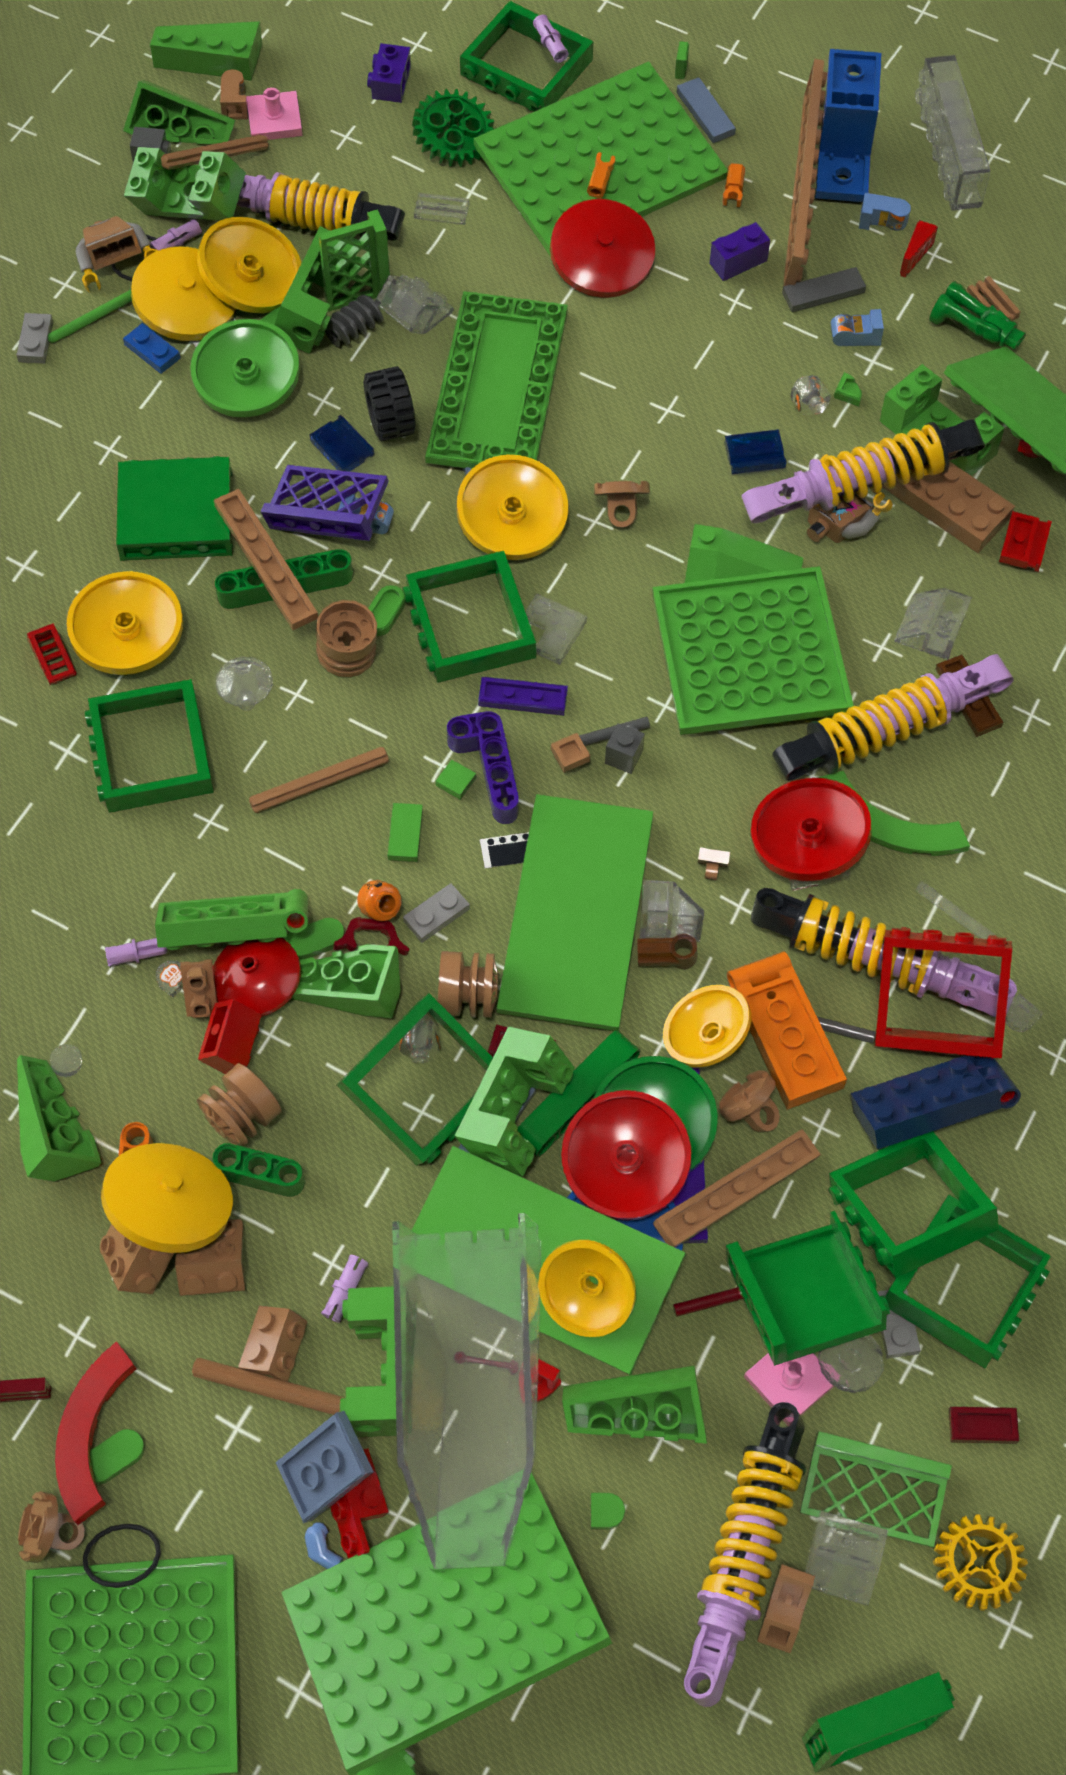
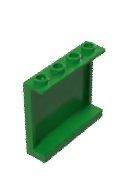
M213 456L211 458L187 457L184 459L118 462L116 546L120 561L233 556L231 531L214 504L215 499L231 492L230 477H232L230 458Z
M835 1211L830 1212V1225L745 1252L742 1251L738 1241L726 1245L727 1266L774 1366L886 1330L887 1315L890 1314L888 1302L884 1295L879 1296L872 1271H866L860 1248L857 1245L853 1246L850 1241L851 1234L845 1221L841 1222Z

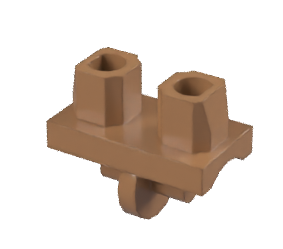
M212 959L201 962H181L180 968L187 1017H208L212 1013L214 1003H217Z

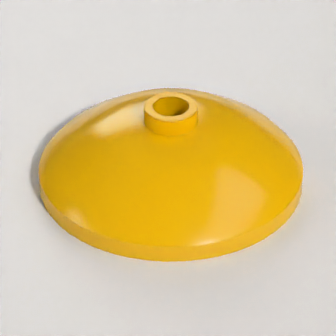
M710 985L692 991L673 1007L665 1021L663 1028L665 1048L673 1059L689 1067H706L726 1059L740 1047L749 1032L751 1025L749 1004L740 992L725 985Z
M574 1240L560 1245L546 1258L539 1273V1294L545 1310L558 1325L573 1334L584 1337H600L610 1334L625 1323L635 1305L636 1286L630 1268L618 1253L599 1242ZM590 1276L595 1277L598 1280V1284L592 1283Z

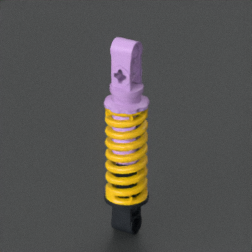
M974 419L963 421L942 430L934 422H928L921 430L911 429L907 435L898 433L893 439L883 438L879 444L877 442H870L865 448L857 446L851 453L849 451H842L837 457L829 455L824 460L812 459L810 460L808 471H797L791 478L766 486L752 488L743 493L741 497L751 523H760L771 517L799 508L809 510L817 504H820L824 511H829L841 503L840 496H842L845 502L850 503L854 499V492H856L858 497L865 498L868 495L869 487L875 494L881 492L882 483H884L886 488L893 489L896 486V477L902 485H906L910 481V473L918 481L926 475L945 474L949 470L950 460L978 453L985 448V443Z
M998 654L988 656L982 661L957 672H946L940 675L938 679L931 673H926L916 679L914 683L903 684L900 689L889 690L886 695H878L873 701L866 700L859 707L852 706L846 712L835 713L832 719L824 718L819 721L810 722L807 726L806 736L782 744L774 750L772 757L787 781L796 780L820 767L826 773L833 774L842 766L841 760L847 765L853 764L855 755L860 759H864L868 756L869 749L873 753H878L882 750V743L887 747H892L896 743V738L900 741H906L910 736V732L913 735H920L923 732V725L927 729H934L950 723L951 712H959L969 703L1006 689L1011 685L1014 678Z
M763 888L758 891L751 912L752 922L760 928H765L791 938L789 948L804 951L806 947L807 953L814 954L822 944V959H831L837 950L836 961L840 966H845L849 960H852L853 971L859 972L866 965L868 966L867 974L872 978L882 971L886 930L884 923L880 922L876 925L875 929L870 928V918L863 917L856 928L853 926L855 921L854 912H846L841 922L838 921L840 908L837 905H832L827 915H822V911L827 909L829 903L815 898V895L809 894L804 902L772 888ZM893 947L890 983L897 977L899 978L898 985L900 989H907L909 987L908 991L916 994L919 998L929 990L934 993L937 992L939 994L938 997L952 999L959 1004L973 1007L996 1017L999 975L983 970L976 965L962 962L960 958L955 956L953 958L941 954L942 951ZM972 974H974V975H975V977H974V980H973V981H971V980H970V979H971V976H972ZM1011 979L1009 980L1006 1014L1017 992L1016 984ZM969 990L968 995L965 997V991Z
M780 1402L771 1408L760 1445L746 1446L744 1448L743 1465L746 1469L740 1471L737 1475V1482L740 1486L736 1487L731 1494L735 1504H731L726 1509V1517L729 1521L722 1524L720 1528V1533L724 1539L716 1542L715 1552L718 1556L709 1562V1569L713 1574L708 1575L704 1579L701 1590L697 1595V1599L706 1605V1609L704 1610V1615L699 1616L697 1623L701 1630L693 1646L692 1658L684 1678V1687L691 1698L703 1707H711L721 1699L728 1672L735 1659L738 1641H744L745 1623L747 1620L757 1621L760 1619L761 1609L759 1601L753 1598L754 1596L764 1597L766 1595V1588L758 1583L759 1578H771L772 1571L764 1566V1562L775 1561L777 1553L769 1548L770 1543L780 1544L783 1540L782 1534L776 1531L775 1527H782L788 1524L787 1516L776 1511V1507L791 1509L794 1504L792 1498L781 1493V1490L797 1491L801 1478L806 1471V1467L795 1459L805 1425L796 1407L788 1402ZM784 1418H794L793 1423L789 1427H779L780 1422ZM704 1679H709L711 1681L709 1690L703 1694H697L696 1687L698 1683Z

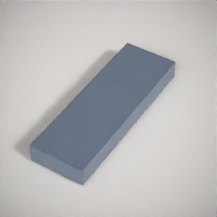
M699 77L677 86V94L712 143L735 135V126Z

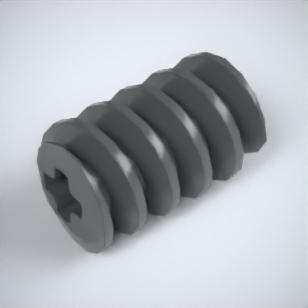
M360 295L356 300L349 302L348 306H343L340 312L337 311L332 314L325 333L336 347H340V341L345 345H349V336L354 340L358 339L357 330L361 334H366V325L370 329L375 328V321L378 323L384 321L383 315L377 303L370 296Z

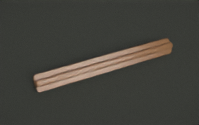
M256 135L164 154L161 157V165L164 169L170 170L199 164L202 151L225 152L229 157L265 150L268 147V138L265 135Z
M379 747L261 792L249 798L251 808L255 813H259L388 763V754L383 747Z
M197 1358L192 1368L194 1377L332 1415L340 1412V1400L345 1398L202 1358Z

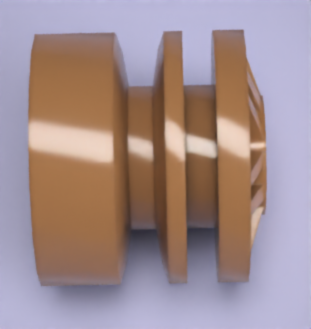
M349 600L331 603L322 610L317 618L316 654L320 664L328 672L337 676L352 677L362 674L370 668L376 655L377 622L374 614L365 605Z
M441 952L438 1002L452 1016H459L462 1004L469 1003L471 1017H476L477 1005L483 1004V1017L492 1018V1011L498 996L499 976L495 954L487 953L485 967H479V953H474L471 966H465L462 952Z
M238 1063L221 1078L227 1092L213 1085L208 1089L211 1097L202 1094L197 1099V1103L209 1124L219 1135L232 1144L244 1147L248 1143L245 1135L250 1138L257 1135L256 1128L251 1121L252 1119L263 1126H267L282 1110L278 1101L264 1083L247 1067Z

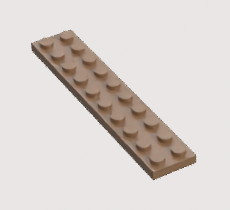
M815 58L803 99L783 286L795 285L796 282H801L803 267L801 265L806 266L809 249H805L811 234V229L808 228L807 224L810 225L813 215V208H810L809 204L812 205L815 195V188H812L811 184H815L817 168H814L813 165L817 164L819 149L815 148V145H819L821 129H818L817 126H821L823 110H820L819 106L822 107L824 103L825 91L821 90V87H825L827 72L823 71L824 60Z

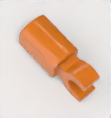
M601 152L596 155L595 167L587 188L589 196L600 199L605 194L610 172L615 166V156H611L609 162H603L601 160Z
M732 163L728 167L725 191L723 193V206H727L729 199H735L737 207L742 205L745 167L743 164Z

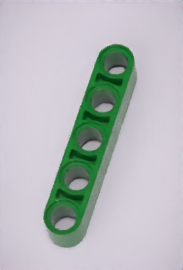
M335 549L285 560L305 593L344 586L353 579L352 558L346 550ZM253 567L224 572L215 579L217 599L223 608L234 609L273 601V598Z
M618 1030L613 1031L573 1071L572 1079L566 1085L563 1094L552 1092L518 1126L517 1131L523 1139L529 1140L536 1149L534 1155L537 1157L543 1155L566 1132L573 1117L583 1106L593 1100L598 1087L608 1074L623 1063L638 1058L641 1050Z

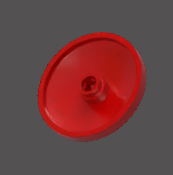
M591 199L573 205L559 217L551 236L550 254L556 271L568 285L586 295L609 298L627 294L643 283L653 265L655 241L647 222L632 208L613 200Z
M825 778L799 779L776 788L760 802L751 822L752 842L761 862L776 874L799 881L823 880L845 872L864 855L872 834L870 812L862 797L849 786Z
M614 1091L591 1100L573 1117L563 1138L562 1166L571 1190L586 1207L615 1220H638L660 1212L679 1195L690 1172L691 1145L683 1122L665 1102L650 1094L639 1091Z

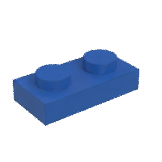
M143 323L123 338L124 345L160 374L181 359L178 350Z

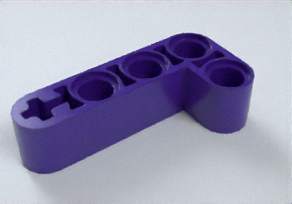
M485 711L452 718L447 724V744L449 748L456 753L479 751L492 815L498 823H513L518 817V792L500 716L495 712ZM487 728L494 729L493 731H484ZM463 733V734H465V735H464V736H456L455 734ZM492 753L500 754L496 757L489 756ZM498 778L505 779L503 782H496L494 780ZM506 798L507 806H504L501 799Z

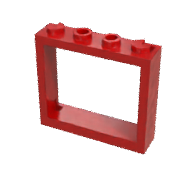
M901 927V929L892 928V931L885 930L875 1046L1002 1058L1013 949L1012 941H1006V938H999L997 935H989L987 939L974 938V934L957 932L955 936L942 935V931L933 929L924 930L923 933H913L910 928ZM893 947L1001 957L994 1037L886 1027Z

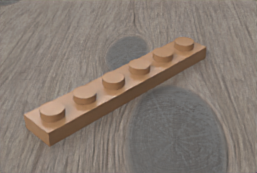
M240 489L215 499L214 504L217 511L292 630L318 618L317 610Z
M801 1129L663 1214L653 1222V1225L664 1241L676 1248L815 1161L821 1154L804 1130Z

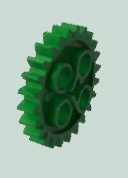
M445 89L444 95H441L436 90L434 97L426 95L425 102L420 101L418 108L415 109L412 127H414L412 134L417 136V145L423 144V153L431 152L430 159H433L435 156L439 157V164H442L446 159L451 167L454 161H457L459 166L462 167L464 160L472 165L474 158L479 161L481 160V155L474 146V138L494 130L493 125L495 121L490 119L491 111H484L485 103L477 105L476 96L471 100L468 99L467 91L463 96H460L458 89H455L454 94H450L448 89Z

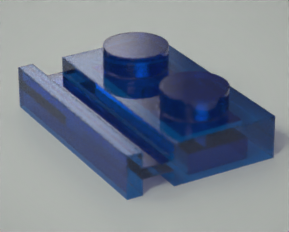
M339 415L338 419L334 422H328L309 435L310 442L339 471L350 472L364 463L365 459L369 456L371 458L375 456L374 448L342 415Z
M779 429L725 436L724 444L729 465L731 466V474L786 468L787 460L784 456Z

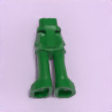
M956 281L948 286L945 294L940 295L929 317V321L935 325H940L947 318L954 319L972 331L976 337H981L983 340L998 344L1000 342L999 345L1001 347L1007 345L1014 350L1017 349L1026 336L1025 332L1017 329L1018 324L1011 321L1002 311H997L994 305L990 307L983 305L969 294L963 285ZM962 307H964V308L970 310L971 312L975 313V314L978 315L980 318L975 317L974 315L970 314L969 312H967V311H966L965 309H963Z

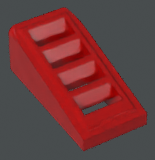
M920 220L917 222L903 258L900 276L906 277L935 242L938 226Z
M54 623L27 633V640L49 685L77 675ZM47 640H53L52 643L39 647L38 645ZM54 648H57L58 650L57 652L51 653L46 656H43L42 654L43 652L49 651ZM58 657L62 658V661L56 662L49 666L46 663ZM66 666V671L52 676V670Z

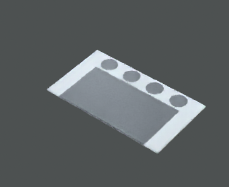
M529 832L480 839L485 868L524 863Z

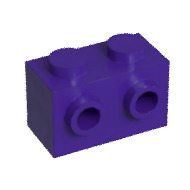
M380 43L378 54L374 53L373 72L368 74L367 87L371 88L372 99L402 103L411 69L410 47Z
M757 222L741 227L737 231L727 236L719 237L711 243L709 264L722 281L728 280L767 262L770 239Z

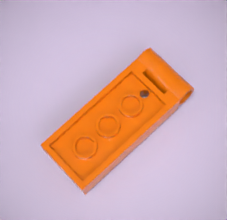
M783 951L728 971L727 979L730 987L740 992L749 1004L751 1010L749 1030L771 1077L776 1082V1088L786 1109L788 1110L844 1089L847 1078L798 979L788 954Z

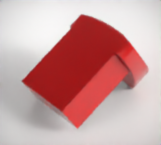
M531 1354L524 1365L522 1376L523 1395L527 1405H533L545 1400L561 1386V1380L559 1379L560 1370Z

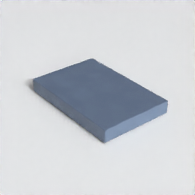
M345 1411L336 1412L276 1462L303 1523L313 1521L373 1473V1469Z

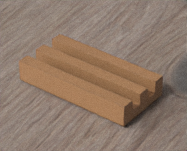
M990 276L986 277L984 282L978 281L976 286H973V284L968 286L967 292L987 307L994 305L997 311H1002L1011 321L1019 318L1021 311ZM980 291H981V292L983 293V295L989 300V303H988V302L986 301V299L980 294Z

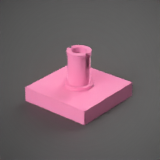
M267 88L263 95L246 96L251 136L265 135L268 140L303 136L296 91L279 93V90L276 88Z
M768 1353L744 1374V1378L771 1408L780 1402H788L796 1407L800 1416L838 1383V1380L813 1353L774 1366ZM787 1417L783 1421L789 1427L793 1423L794 1418Z

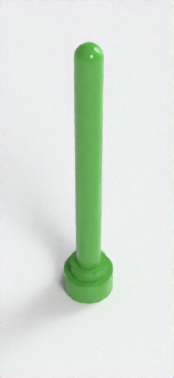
M131 289L49 333L48 341L56 343L132 301Z

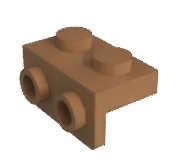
M259 1306L238 1368L257 1374L270 1375L276 1379L288 1382L305 1333L307 1321L290 1309Z

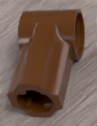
M682 933L673 938L637 939L638 967L675 966L679 969H689L697 961V942L689 934ZM681 947H686L691 950V953L681 956L676 951Z

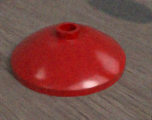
M281 937L271 942H260L256 939L246 940L238 945L229 944L222 950L213 965L217 1001L222 1002L235 999L262 1014L261 1017L277 1011L292 998L300 982L301 964L296 951L289 942ZM250 963H254L252 967L246 968Z

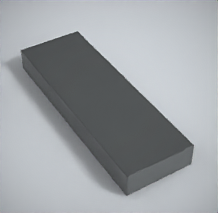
M857 267L798 282L795 285L783 286L782 294L791 312L865 293L866 285Z

